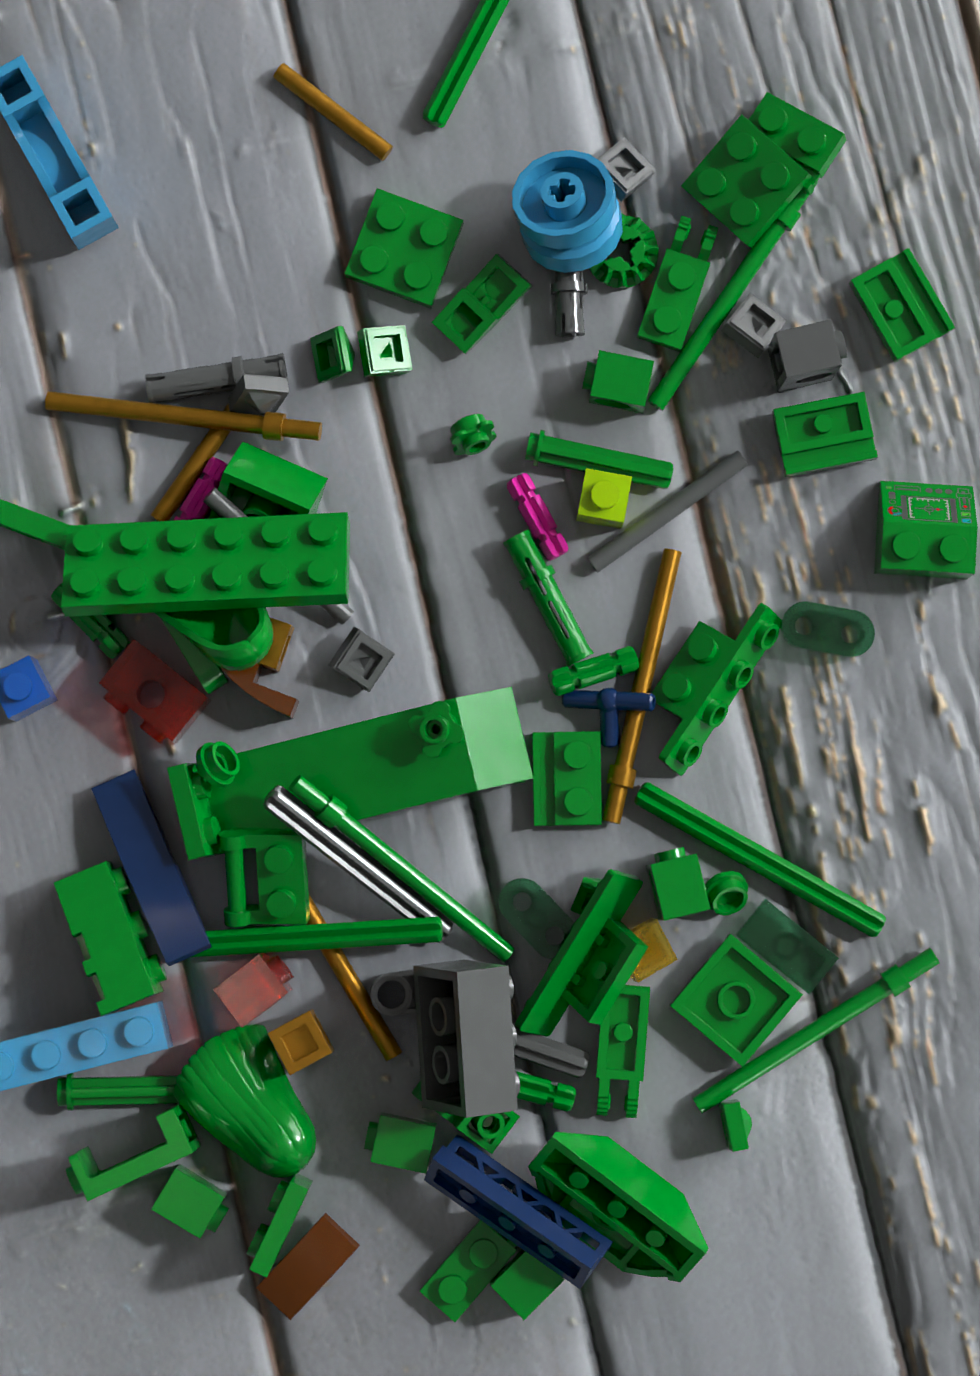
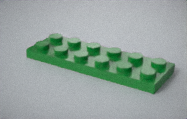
M348 512L68 525L66 527L61 609L64 616L69 617L348 604L350 520Z

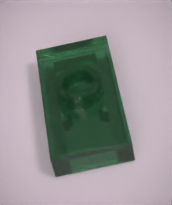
M763 899L735 934L809 995L839 959L767 899Z

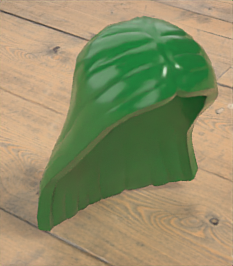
M266 607L155 613L183 634L215 665L230 671H244L253 667L264 659L273 643L274 631Z
M258 1024L241 1025L206 1041L204 1046H201L196 1051V1054H193L188 1059L189 1064H186L182 1068L181 1074L177 1076L173 1096L203 1128L257 1171L273 1178H288L299 1173L300 1170L308 1165L315 1153V1127L291 1086L266 1027Z

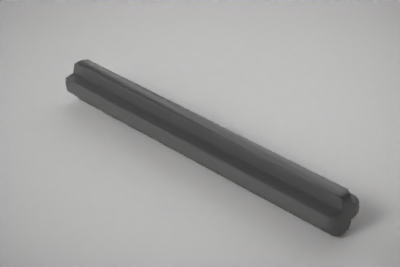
M277 785L267 794L263 803L267 811L405 919L441 918L443 937L440 942L451 933L453 922L335 827L329 829L314 816L315 811L287 789Z

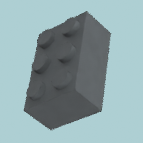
M471 960L414 965L422 1108L464 1118L517 1111L520 1080L515 1071L514 1048L517 1043V1033L512 1023L511 1014L514 985L509 975L508 966Z

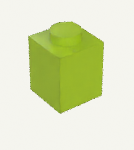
M586 468L576 521L622 529L632 476Z

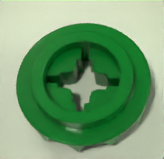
M622 214L623 232L620 242L625 244L638 241L629 253L630 262L633 266L630 267L629 263L625 262L622 257H616L614 259L610 258L607 261L604 260L589 268L594 277L603 284L614 288L633 287L647 279L654 270L659 252L654 231L640 217L635 218Z

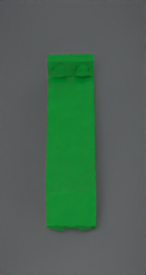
M512 687L444 700L451 707L450 713L456 718L458 724L464 728V738L460 743H453L443 748L441 754L434 758L423 754L422 742L408 728V723L412 716H421L431 710L432 704L236 753L240 762V770L235 775L234 781L224 788L215 787L204 781L197 771L196 763H184L168 767L167 771L188 860L224 854V850L219 848V833L223 830L290 829L267 811L263 803L267 794L277 785L283 786L292 793L289 790V786L299 775H302L326 796L333 794L348 807L346 812L357 821L472 792L511 786L533 779ZM437 724L434 725L432 731L435 734H438L440 732V726Z

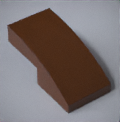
M256 664L244 671H230L220 667L234 683L250 696L276 712L293 719L300 701L257 684L263 669L262 666Z
M325 1213L256 1288L291 1320L360 1245Z

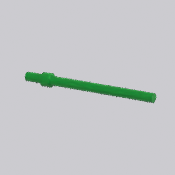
M800 191L747 253L647 400L651 405L661 411L664 410L785 230L791 231L799 220L801 214L798 211L809 197L808 194Z
M302 775L294 779L289 786V790L316 811L314 816L329 829L336 827L499 960L505 962L510 958L515 949L511 944L347 813L348 807L333 794L326 796Z
M929 947L900 967L897 964L892 965L880 973L881 979L692 1098L700 1112L702 1114L884 998L891 994L896 997L911 988L909 984L911 981L940 964L938 958Z

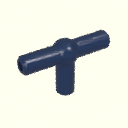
M603 688L600 691L573 690V692L562 695V705L565 708L600 710L601 745L608 748L616 747L619 744L618 710L652 712L656 704L653 693L618 692L614 688Z

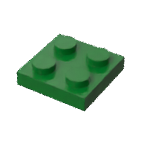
M741 114L681 187L741 241L752 248L813 176Z
M377 188L346 268L345 277L432 309L462 230L464 220Z
M729 933L669 1006L743 1067L803 994Z
M298 1173L294 1175L290 1183L281 1180L267 1208L268 1211L275 1214L271 1224L268 1226L261 1223L246 1253L254 1257L249 1270L267 1278L313 1180Z

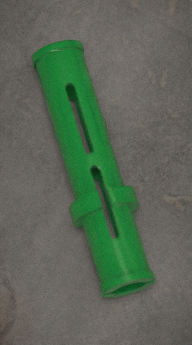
M528 529L503 542V545L507 548L522 577V580L519 581L522 589L529 590L546 626L550 630L569 667L592 655L594 652L590 649L571 609L552 576L556 573L553 566L546 565ZM528 558L530 559L539 579L541 580L547 592L546 595L544 594L536 576L534 575L530 565L527 562ZM551 601L570 635L569 638L566 636L550 605Z

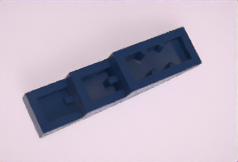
M133 769L91 788L127 876L167 965L172 966L211 948L212 945L181 869L173 857L160 822L154 815L136 771Z

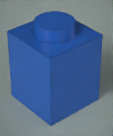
M28 655L0 670V704L8 719L17 722L58 701L36 658Z

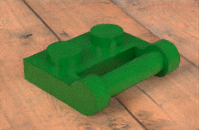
M228 829L219 833V848L224 850L228 899V907L224 908V924L229 927H243L250 924L307 925L310 919L306 840L292 829ZM256 848L259 904H246L243 849Z

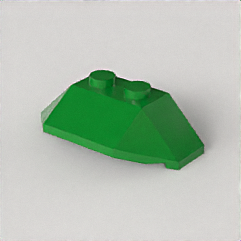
M555 1132L528 1166L531 1175L535 1177L537 1189L613 1242L604 1258L622 1272L648 1277H668L670 1281L681 1282L709 1249L684 1194L608 1136ZM582 1240L584 1243H586V1244H587L588 1246H590L592 1249L596 1250L594 1247H592V1246L589 1245L587 1242H585L584 1240Z

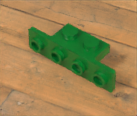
M763 603L757 606L735 640L699 620L652 691L656 699V705L682 720L658 757L660 761L680 776L699 759L703 744L713 729L724 721L728 707L736 694L749 683L754 667L764 652L771 648L778 638L779 629L783 621L770 607Z
M613 869L606 872L603 879L597 884L594 894L580 917L574 922L571 932L557 955L549 963L546 973L532 996L526 1001L524 1009L515 1022V1026L520 1031L546 1037L550 1036L569 1004L588 1023L601 1025L648 949V946L621 922V919L643 885V881L637 876Z

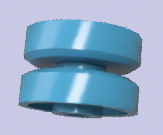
M574 150L550 152L532 161L519 174L512 190V204L516 220L520 226L523 243L533 260L546 269L563 273L583 271L603 262L616 249L623 232L622 214L619 202L616 199L613 179L604 163L588 153Z

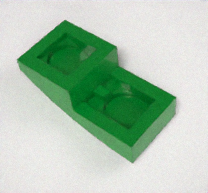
M495 254L466 288H462L431 323L463 353L467 354L533 285L500 254Z

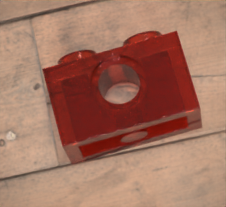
M135 639L99 682L100 685L108 690L103 698L124 715L131 708L141 716L144 721L139 727L160 744L166 738L177 744L211 702V699ZM150 683L161 684L165 692L163 702L155 708H146L141 702V691Z
M262 953L213 990L243 1028L294 990L288 983L294 976L278 955L269 958L266 953Z

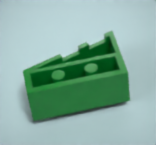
M105 861L54 882L73 937H76L85 961L82 964L88 978L92 976L101 1001L96 1003L100 1015L113 1013L163 992L164 989L161 982L167 980V975L158 954L150 956L143 938L150 936L140 910L131 911L125 895L131 893L132 890L123 868L118 867L114 869L112 861Z

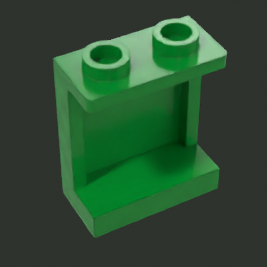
M178 1104L156 1116L165 1136V1142L104 1170L98 1168L88 1146L70 1155L68 1159L71 1166L66 1168V1174L75 1193L78 1195L83 1192L88 1202L195 1152L201 1146V1143L186 1110Z

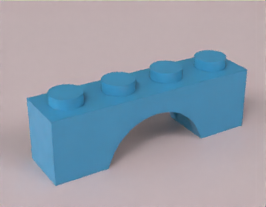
M23 55L1 66L0 112L78 250L118 229L116 221Z
M163 1001L1 1041L0 1091L173 1047Z

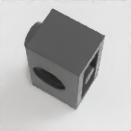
M831 319L775 332L767 348L778 393L831 381L842 366L841 359L847 358L843 334L841 330L834 331Z

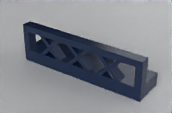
M458 1134L447 1148L443 1145L432 1158L424 1181L579 1289L587 1281L613 1243ZM456 1153H459V1154L462 1155L464 1158H466L467 1160H469L470 1162H472V1163L474 1164V1166H472V1165L469 1164L467 1161H465L464 1159H462L461 1157H459L458 1155H456ZM500 1184H503L510 1190H512L513 1194L504 1187H502ZM538 1211H542L543 1213L551 1217V1220ZM577 1238H581L582 1240H584L585 1242H587L589 1245H591L592 1247H594L596 1250L594 1251L593 1249H591L589 1246H587L586 1244H584L583 1242H581V1241H580L579 1239H577Z

